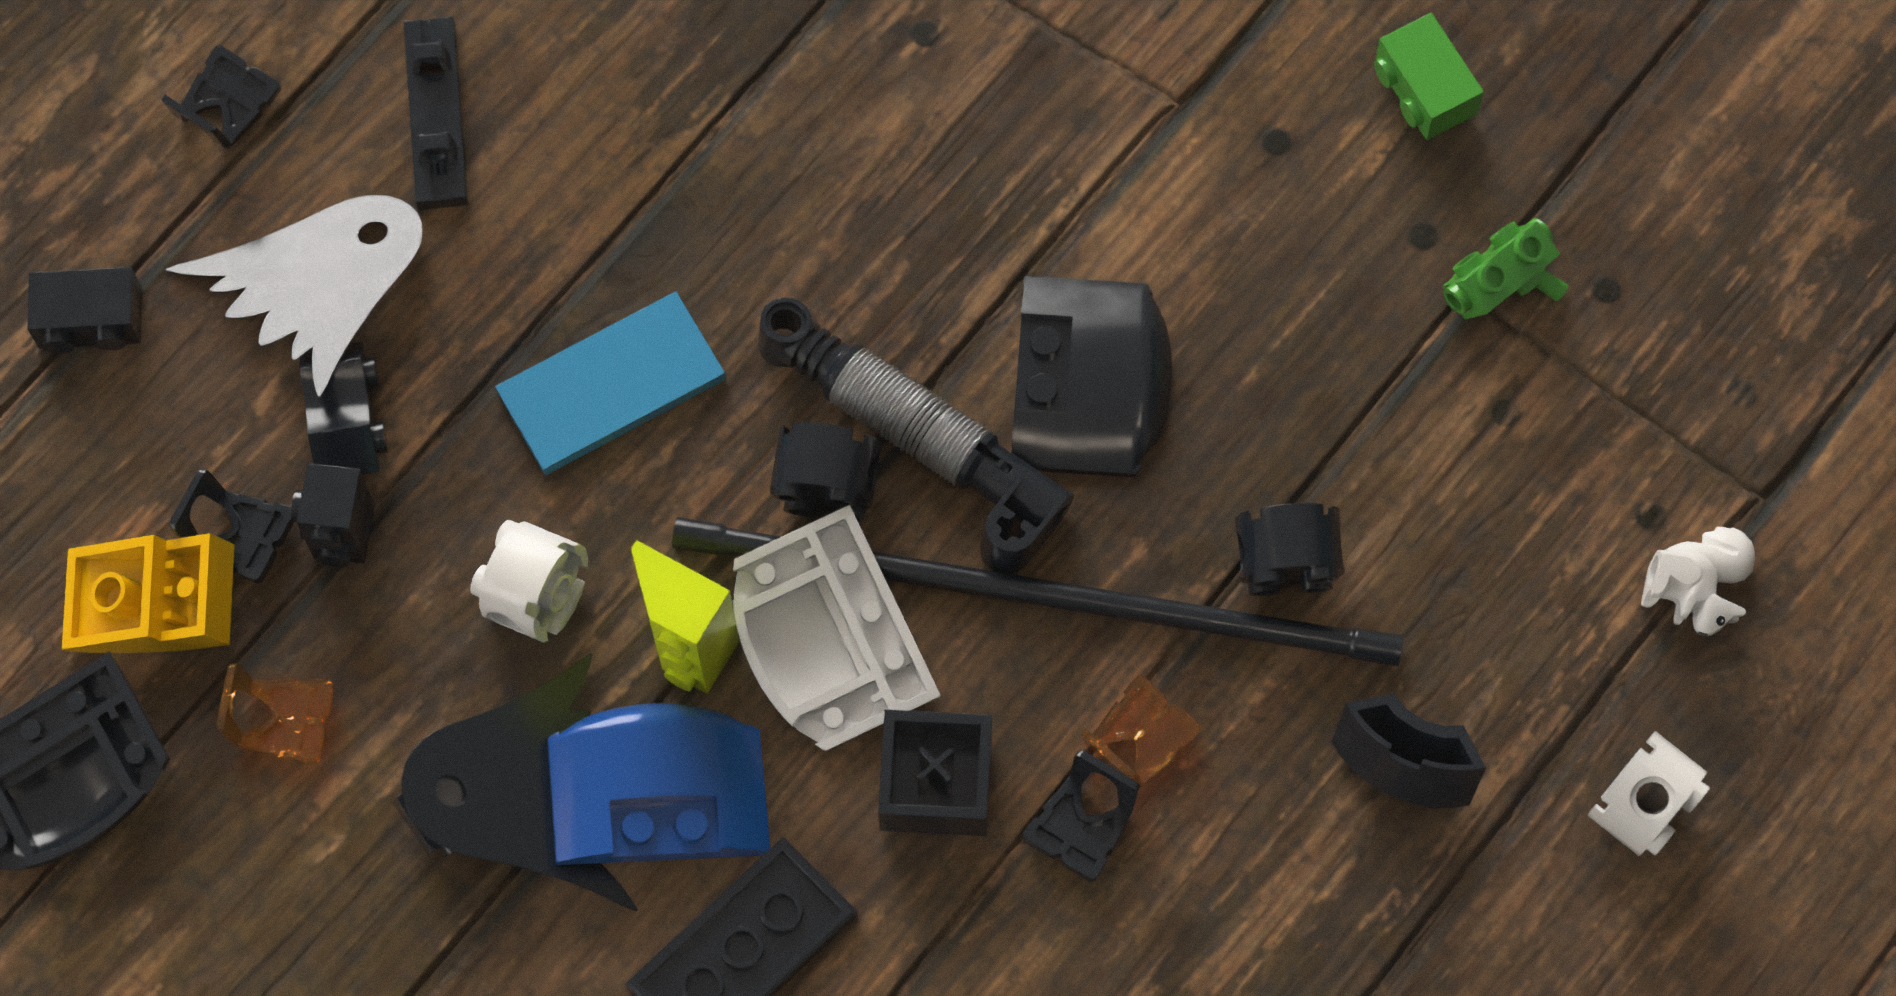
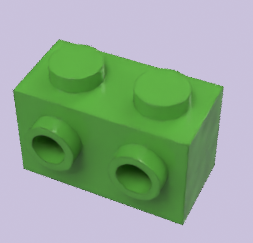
M1432 12L1379 38L1374 61L1377 77L1386 88H1393L1400 99V109L1406 122L1412 128L1417 126L1426 140L1479 114L1484 91Z

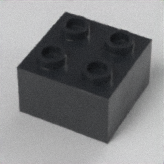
M904 710L884 711L878 805L880 831L987 836L992 715Z

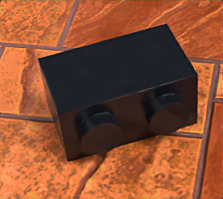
M132 267L29 272L27 330L39 349L52 353H67L74 350V347L96 346L103 350H119L124 348L126 344L141 343L142 287Z

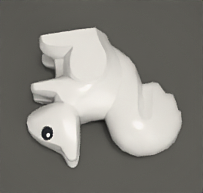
M1716 527L1714 531L1705 532L1702 535V543L1687 541L1678 543L1666 550H1657L1647 570L1641 606L1646 608L1652 607L1660 598L1673 601L1675 603L1674 624L1680 625L1690 613H1693V626L1700 636L1713 635L1719 632L1726 624L1738 622L1739 617L1746 614V610L1716 595V588L1718 582L1737 583L1745 580L1753 572L1755 550L1752 541L1745 533L1736 528Z

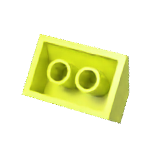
M636 540L631 551L662 670L665 671L664 677L685 691H691L695 687L708 694L740 642L730 590Z

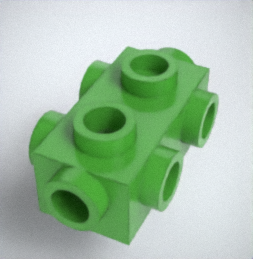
M1533 218L1522 226H1518L1516 222H1511L1498 230L1489 239L1492 242L1489 249L1481 255L1478 251L1473 252L1459 261L1453 267L1455 274L1452 279L1442 286L1445 301L1452 310L1461 314L1464 319L1488 314L1515 291L1520 296H1523L1537 288L1553 300L1559 301L1568 288L1567 283L1545 269L1548 264L1561 254L1553 244V235L1550 229L1537 218Z

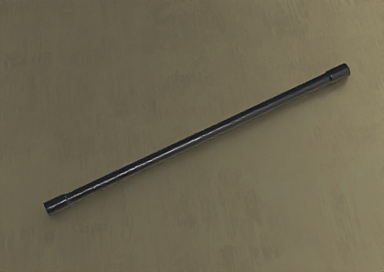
M677 517L673 531L672 548L714 555L730 554L742 556L782 536L733 529L723 524ZM873 552L885 580L1346 655L1354 660L1398 667L1400 662L1403 635L1361 628L1344 629Z

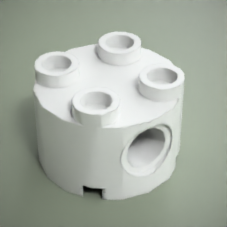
M507 520L498 530L495 540L496 548L487 566L482 565L475 572L470 591L471 594L479 597V607L483 617L544 643L549 641L547 631L557 635L574 613L585 581L576 578L578 567L580 566L588 570L587 551L585 547L574 541L528 522L516 523Z
M1656 731L1646 741V743L1654 748L1649 754L1640 748L1601 796V800L1608 804L1606 809L1604 810L1596 804L1588 814L1591 819L1638 856L1646 849L1653 855H1656L1676 831L1668 823L1682 807L1690 813L1710 789L1702 782L1707 771ZM1649 782L1661 784L1667 794L1664 806L1653 812L1641 809L1636 802L1637 791L1643 784Z

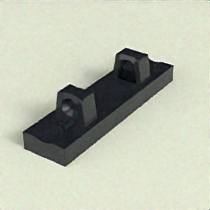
M450 16L430 20L403 21L415 198L418 210L469 205L454 18ZM444 70V72L420 75V71Z

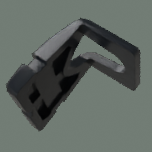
M222 45L215 46L205 61L207 66L202 74L198 73L181 104L167 95H164L161 101L175 117L183 122L190 120L200 127L214 142L224 148H230L263 115L261 110L266 105L270 106L281 92V85L277 80L255 66L248 68L244 59ZM220 107L223 117L222 132L197 114L204 110Z
M199 469L172 516L169 528L178 538L198 535L191 522L190 512L193 503L201 495L223 506L230 517L232 529L217 537L235 544L233 573L237 571L242 578L257 584L263 582L277 556L275 547H280L284 543L295 522L291 518V507L277 502L271 505L265 499L227 491L208 470Z
M1079 750L1074 756L1071 772L1067 780L1042 807L1041 816L1039 818L1034 817L1023 832L1024 843L1051 859L1060 857L1064 867L1089 882L1096 881L1106 865V856L1111 855L1125 824L1134 810L1139 792V784L1089 753ZM1091 773L1101 774L1115 784L1119 803L1117 807L1101 814L1086 815L1081 800L1082 784Z

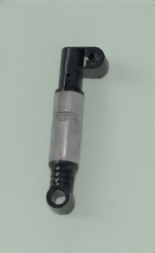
M782 297L772 300L764 307L760 319L758 349L761 356L768 363L778 367L794 368L796 366L798 373L801 375L806 374V378L812 382L817 380V385L823 390L824 398L830 401V403H834V406H838L839 409H843V412H847V415H851V417H855V420L864 423V426H868V429H872V432L876 431V434L885 437V440H889V443H893V446L900 447L901 451L905 450L906 454L910 453L911 457L916 458V461L923 463V466L927 465V468H931V471L940 474V477H944V480H948V483L952 482L959 489L971 488L996 506L989 513L985 521L980 543V555L983 562L991 570L1012 574L1020 571L1030 562L1064 518L1072 504L1074 494L1000 446L998 436L991 432V430H987V427H983L978 421H974V418L970 419V416H966V413L957 410V407H952V403H947V400L937 397L936 393H932V390L923 387V384L919 385V382H915V379H911V376L902 373V370L894 368V365H890L885 359H881V356H877V354L869 351L868 348L861 344L849 345L846 342L841 344L839 337L831 336L830 331L824 328L821 329L820 325L812 320L809 309L802 302L793 298ZM788 329L795 334L782 336L777 334L775 330ZM1016 518L1022 522L1018 538L1014 536L1009 538L1014 519Z

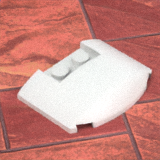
M850 505L734 559L733 572L737 571L733 609L737 631L751 670L760 687L783 718L792 727L794 726L798 731L817 741L816 746L824 751L830 750L884 724L885 710L911 711L941 697Z

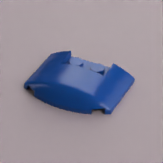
M651 703L624 706L595 713L577 721L562 733L556 732L547 739L556 865L763 856L770 849L760 730L750 724L746 726L729 715L711 709L691 705Z

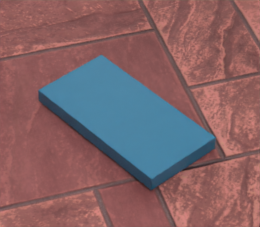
M675 291L496 385L495 388L543 474L546 476L725 381L726 375L678 293Z

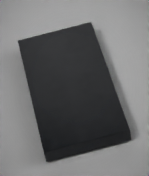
M782 837L625 984L634 996H774L858 916V911Z

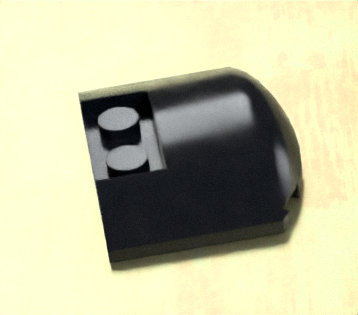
M1038 276L1024 277L1012 454L1041 472L1136 477L1142 469V465L1138 462L1145 456L1152 445H1156L1167 415L1172 383V357L1168 331L1164 317L1152 298L1153 293L1147 283Z
M110 651L0 719V870H25L40 867L65 858L94 843L126 819L140 805L152 790L162 769H166L170 757L114 654Z

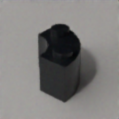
M362 341L350 343L335 367L321 397H318L313 381V350L307 351L300 357L299 372L303 387L307 435L313 463L358 468L361 470L362 475L380 472L379 454L388 453V441L384 423H376L371 388L380 387L375 358H365Z
M1394 693L1346 703L1331 741L1349 768L1366 782L1392 797L1432 809L1470 806L1486 769L1464 725L1442 726L1425 721L1407 710Z

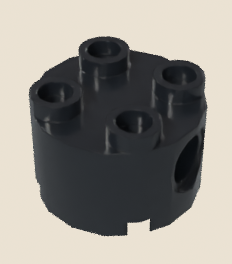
M810 422L792 423L791 433L790 429L784 425L779 428L770 493L774 495V498L784 501L783 511L792 515L809 517L814 515L815 508L833 510L835 512L850 505L857 521H864L866 510L872 508L881 442L866 433L863 443L853 440L854 429L838 425Z
M1282 504L1261 507V518L1251 520L1249 511L1240 513L1235 517L1236 534L1241 557V572L1239 575L1241 582L1248 584L1249 595H1275L1280 593V585L1301 584V592L1303 593L1326 592L1333 589V581L1338 580V577L1345 574L1341 548V519L1338 507L1332 506L1328 508V513L1325 515L1323 504Z

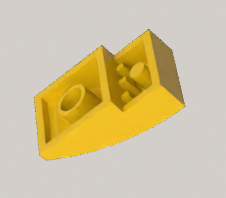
M208 533L165 540L156 535H149L68 549L62 650L81 653H108L109 651L111 653H150L230 645L235 544Z

